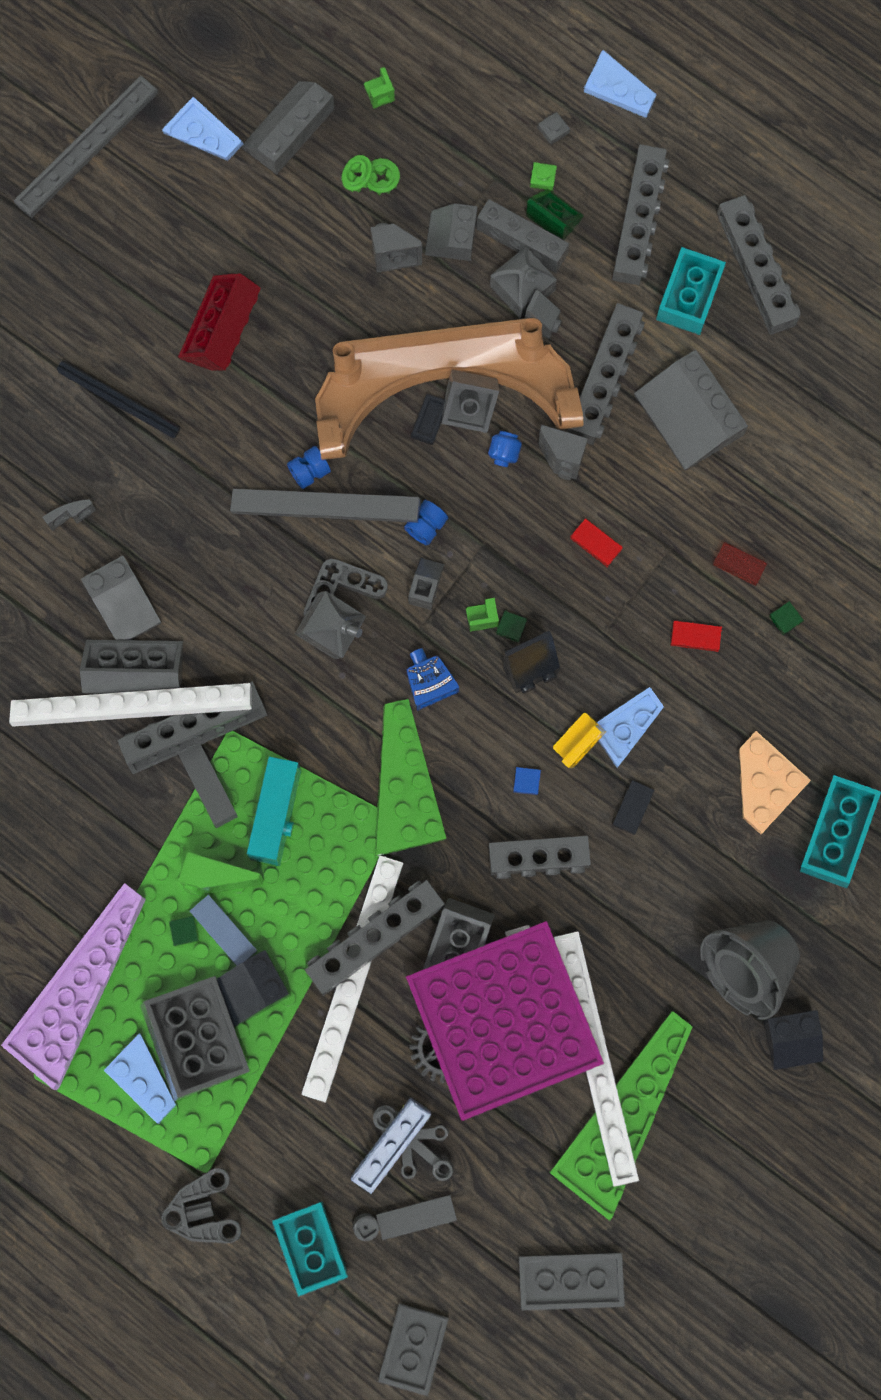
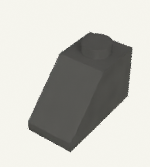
M536 290L526 309L525 319H538L542 323V336L550 339L552 333H557L561 326L562 320L559 319L560 310L541 292Z

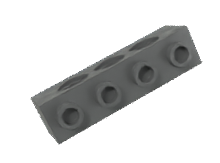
M490 199L477 217L476 230L516 252H520L523 248L527 247L548 270L557 273L568 255V242Z
M588 836L489 843L491 876L496 875L497 879L511 878V874L521 873V877L536 876V872H546V875L561 874L560 870H570L571 874L584 873L585 869L591 865ZM565 850L569 852L571 860L561 862L557 857V853ZM536 852L543 853L546 856V862L543 864L535 863L532 857L533 854ZM512 854H517L521 857L522 863L518 866H512L508 862V857Z

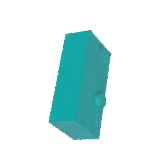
M274 757L268 758L247 851L251 861L276 866L281 865L287 836L291 837L294 822H290L301 775L298 762Z
M834 775L800 872L848 888L881 791Z

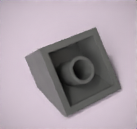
M451 204L432 210L425 255L471 261L478 206Z
M380 223L375 227H371L372 250L377 273L422 265V243L419 239L394 223Z
M452 369L446 388L441 423L487 433L499 394L498 380Z
M541 425L538 446L553 473L558 474V477L565 480L577 479L588 438Z

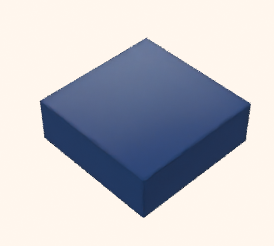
M516 767L513 793L538 795L541 770Z

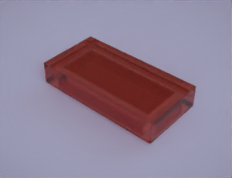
M724 542L713 565L756 586L767 563Z

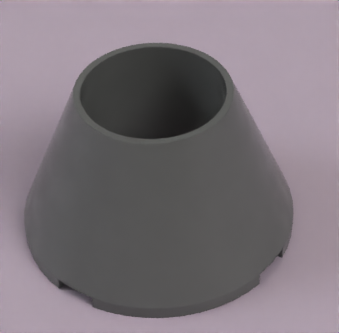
M769 920L714 931L704 938L700 949L701 960H706L709 968L706 974L719 994L741 1013L747 1016L751 1013L758 1015V1019H768L778 1012L800 960L799 949L793 937L782 926Z

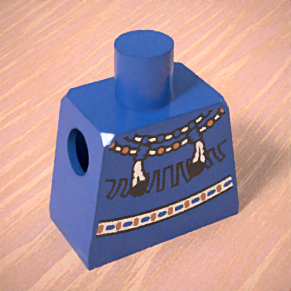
M422 648L410 653L414 666L407 669V677L417 711L459 693L457 682L438 656L427 659Z

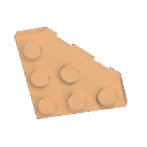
M755 731L739 749L743 805L742 818L758 833L762 834L811 780Z

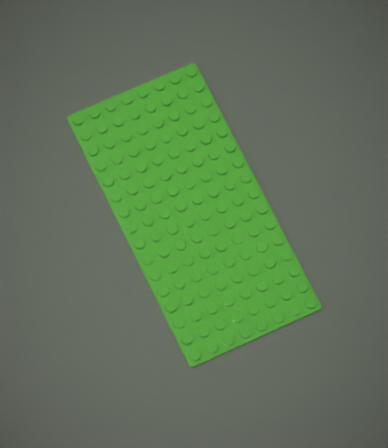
M234 731L226 733L210 763L238 817L215 828L195 788L137 891L146 900L58 1090H56L204 1173L211 1170L313 982L305 971L308 968L307 962L317 955L323 957L329 952L327 948L334 943L379 859V856L375 857L376 826L378 820L377 807L300 767L301 775L290 822H294L291 837L287 836L281 865L276 866L251 861L247 851L268 758L287 759ZM189 852L259 873L264 882L263 885L211 894L201 892V895L197 896L186 892L183 889L184 886L178 880ZM209 895L257 949L253 956L264 950L268 952L291 997L234 1028L250 1072L175 1101L177 1105L157 1124L104 1070L141 1033L161 1076L168 1086L140 1005L143 1001L214 976L217 979L237 966L196 918L195 923L199 941L176 947L173 945L169 921L193 916L190 910ZM34 1074V1078H35L36 1080H38V1081H40L41 1083L47 1085V1084H46L44 1081H42L37 1075Z

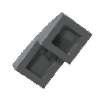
M80 500L58 507L42 518L53 531L71 517L78 524L96 511L90 500Z

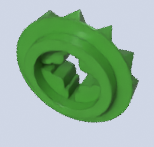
M363 155L355 156L349 160L342 173L344 187L351 192H360L362 187L367 188V182L373 180L371 174L375 171L372 167L373 162ZM362 172V175L359 177L356 176L354 173Z
M373 160L372 167L375 171L371 174L373 180L367 182V187L370 192L374 191L379 195L385 192L389 194L392 189L397 187L400 180L399 169L390 160ZM383 173H386V181L382 179L377 182L376 174L383 175Z

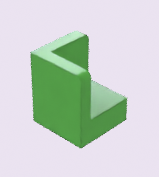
M385 67L380 68L379 78L364 83L373 109L395 101L394 88Z
M495 598L485 599L484 605L466 608L470 632L498 627L499 619Z

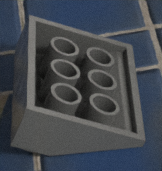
M697 350L677 360L634 393V396L685 471L744 436L748 427Z
M215 976L143 1001L140 1005L174 1102L250 1072Z

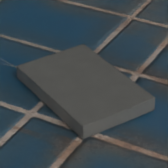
M399 1303L378 1382L428 1396L449 1317Z

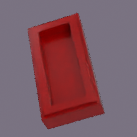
M586 518L570 537L571 540L607 568L623 549L622 546Z
M674 621L670 646L718 652L720 649L722 627Z

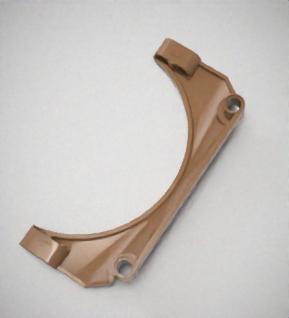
M535 318L337 343L333 347L335 372H328L326 380L315 398L321 460L346 457L350 441L356 429L369 412L381 402L411 386L433 380L449 379L452 369L496 378L498 384L522 393L539 405L548 414L558 430L583 427L584 425L577 387L574 388L570 366L555 352L550 344L544 346L542 323Z

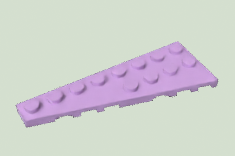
M125 883L1 1045L54 1090H58L146 900Z

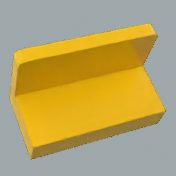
M583 713L558 740L553 749L564 758L562 762L568 768H574L602 738L606 731L587 713Z

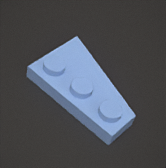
M602 50L584 88V92L645 118H647L656 98V94L604 50Z
M194 97L162 129L166 135L227 161L243 145L238 137Z
M650 687L597 722L606 731L598 742L617 768L664 707Z
M139 1033L104 1071L159 1124L177 1104L174 1102L172 1094L164 1078L161 1076L142 1034Z

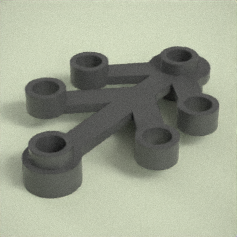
M389 1105L380 1106L374 1112V1124L378 1129L382 1130V1134L399 1112ZM383 1114L390 1116L389 1122L383 1120ZM438 1124L435 1128H421L402 1153L403 1166L401 1174L404 1178H413L418 1170L416 1164L413 1163L412 1149L433 1166V1175L436 1179L446 1181L454 1173L452 1161L447 1158L441 1159L420 1141V1139L445 1140L449 1135V1128L445 1124ZM438 1128H442L445 1131L444 1136L437 1134ZM446 1164L449 1171L443 1172L440 1169V1165ZM405 1167H412L413 1174H408L405 1171Z

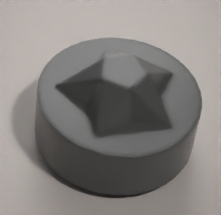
M363 1213L358 1215L353 1221L352 1228L359 1240L370 1241L377 1236L379 1224L373 1215Z

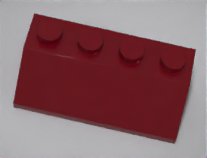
M241 273L213 276L178 358L211 371L226 370L231 363L234 349L240 342L243 328L249 321V314L257 302L258 293L261 288Z

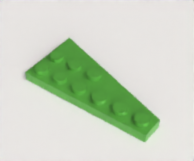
M409 699L387 703L383 708V737L380 757L381 770L379 774L375 857L446 839Z

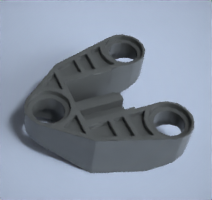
M215 1168L180 1189L162 1214L163 1226L190 1241L233 1243L237 1241L241 1236L242 1228L240 1223L234 1219L213 1221L191 1227L190 1222L214 1216L211 1201L188 1207L186 1205L187 1201L210 1196V1194L225 1190L230 1184L229 1173L225 1169ZM216 1172H220L225 1176V1184L219 1188L214 1187L211 1183V1177ZM171 1211H177L181 1216V1221L176 1226H172L167 1222V1215ZM229 1223L236 1226L237 1229L236 1236L232 1239L226 1238L222 1233L223 1227Z

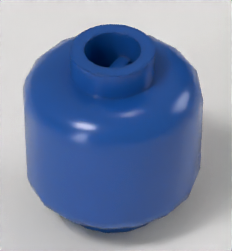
M500 431L499 434L492 437L488 455L490 458L495 459V465L508 467L509 463L514 464L518 461L522 447L521 441L517 439L518 435Z

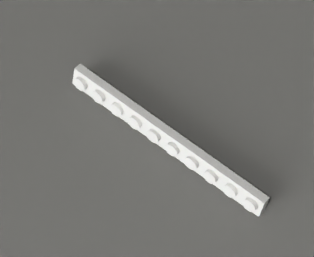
M250 683L12 700L9 723L13 727L252 709V686Z
M379 856L357 926L364 927L369 923L368 918L378 910L383 913L389 908L388 903L392 900L402 870V862ZM370 930L367 933V940L372 943L378 942L381 933L378 930ZM355 944L350 945L347 955L351 958L357 957L361 951L360 947ZM371 962L336 987L301 1095L323 1102L327 1101Z
M579 932L554 937L555 943L604 1062L603 1065L590 1069L586 1073L613 1186L637 1182L639 1179Z

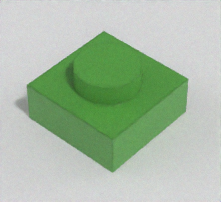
M534 162L530 188L553 191L557 166Z

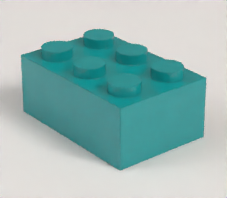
M681 247L656 320L700 335L726 262Z
M323 1202L272 1221L298 1297L349 1276Z

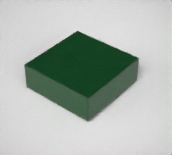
M790 601L769 616L782 635H785L804 621Z
M504 611L496 635L519 643L527 619Z
M194 916L169 921L175 947L199 941Z

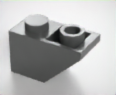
M421 558L408 596L410 605L432 610L445 564Z

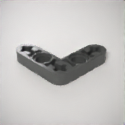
M328 559L323 563L304 608V617L317 596V590L320 587H328L331 591L330 594L335 596L338 586L373 599H380L387 593V581L380 575L336 559ZM332 566H336L338 573H333L331 577V582L334 585L327 581L329 572L326 569H331ZM352 573L359 574L362 578L361 582L357 585L350 584L348 582L349 575ZM366 577L369 578L368 583L372 585L380 582L383 590L378 589L377 593L373 592V587L367 584L366 589H363Z

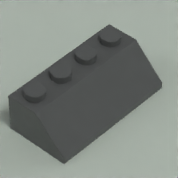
M298 81L244 142L241 148L277 175L334 110L333 95L315 82Z
M86 640L80 667L82 693L108 694L181 688L183 641Z

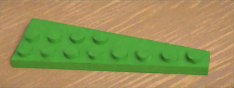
M673 1011L616 1084L634 1163L642 1149L659 1104L663 1099L667 1085L692 1029L690 1024ZM595 1112L550 1171V1174L610 1221L626 1184L613 1186Z

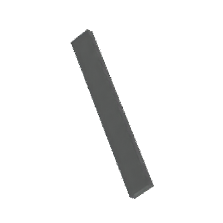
M140 76L13 200L15 205L32 218L158 94V90Z
M233 489L230 512L232 514L418 523L421 499L420 497Z

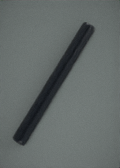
M61 361L57 367L59 374L166 435L176 438L179 434L180 427L177 424L68 362Z

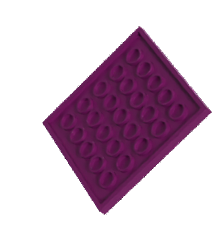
M547 921L406 976L461 1121L604 1064Z

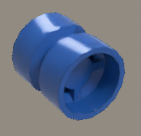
M316 446L305 451L303 458L297 456L287 462L289 471L301 489H305L313 484L314 478L321 479L331 473L327 461L321 460L320 450Z
M424 500L420 505L418 523L407 522L404 529L414 539L429 546L437 534L435 530H440L448 520V516L438 506Z

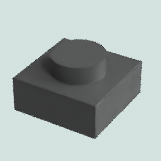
M557 112L538 123L539 131L550 145L570 132V128Z

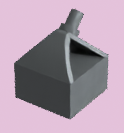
M525 247L491 275L490 287L522 319L526 315V309L535 291L541 292L547 298L555 291L557 279Z
M327 591L320 592L315 597L295 635L334 659L343 658L354 637L359 638L362 635L360 627L366 616Z

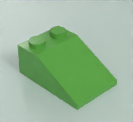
M188 852L178 881L184 886L183 889L186 892L200 896L201 892L211 894L263 885L264 879L259 873Z

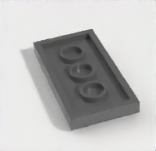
M622 1253L519 1256L521 1310L625 1307Z

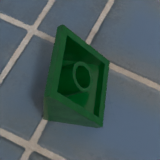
M549 189L530 197L527 201L526 217L562 240L567 238L584 217L582 213Z

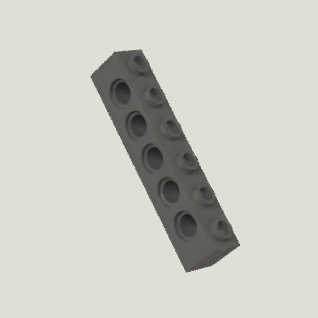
M639 145L612 278L613 281L640 285L641 277L646 278L649 264L644 262L645 257H650L653 243L649 242L650 235L654 236L657 222L653 221L654 214L658 215L661 201L657 200L658 193L663 194L665 180L661 179L662 172L667 173L669 159L665 158L667 149ZM651 171L655 175L650 176L647 175L645 172ZM642 192H647V193H649L651 196L646 197V196H643L641 193H642ZM644 213L647 217L641 218L637 214ZM640 234L643 238L636 239L632 235ZM635 255L639 259L631 260L628 256Z
M746 195L719 204L717 217L769 334L772 335L796 326L800 310L790 297L791 290L788 283H784L782 279L780 264L774 261L771 244L769 242L766 243L763 236V226L760 222H757L754 216V206L752 202H748ZM737 222H744L747 226H740ZM746 242H753L756 246H748ZM755 262H762L765 266L759 267ZM764 282H770L774 287H767ZM778 302L783 307L777 308L773 305V303Z
M619 303L616 304L580 396L584 425L583 427L568 429V433L588 438L587 443L594 445L596 438L601 439L605 428L604 425H601L604 417L609 418L613 405L609 403L612 396L617 397L621 387L618 380L620 375L625 377L629 366L626 359L628 355L633 356L637 342H634L636 334L641 335L645 322L641 321L643 312ZM626 331L629 335L623 337L620 336L618 332ZM617 351L621 356L613 357L610 355V352ZM610 372L613 377L605 378L602 373ZM600 392L605 395V398L597 399L593 394ZM588 413H593L597 416V418L595 420H589L586 418L585 415Z
M253 681L250 682L252 686V709L170 715L165 720L151 723L146 728L128 733L123 738L117 740L132 774L178 755V753L198 744H204L268 716ZM214 714H219L215 718H210ZM191 724H196L194 727L188 728ZM174 733L171 737L165 738L168 734ZM151 743L148 747L143 748L144 745Z
M419 880L408 888L410 893L403 898L399 895L388 903L389 908L383 913L378 910L368 918L369 923L361 928L358 925L347 933L349 938L341 943L340 940H337L327 948L329 952L323 957L317 955L307 962L308 968L305 971L323 996L444 908L445 904L427 880L424 883H421ZM411 900H417L421 903L422 907L416 913H412L407 909V904ZM391 915H397L401 918V924L396 928H392L387 924V919ZM370 930H378L381 933V938L378 942L372 943L367 940V933ZM353 944L358 945L361 949L360 954L355 958H351L346 954L347 948ZM332 959L340 962V968L335 973H330L326 969L327 962Z

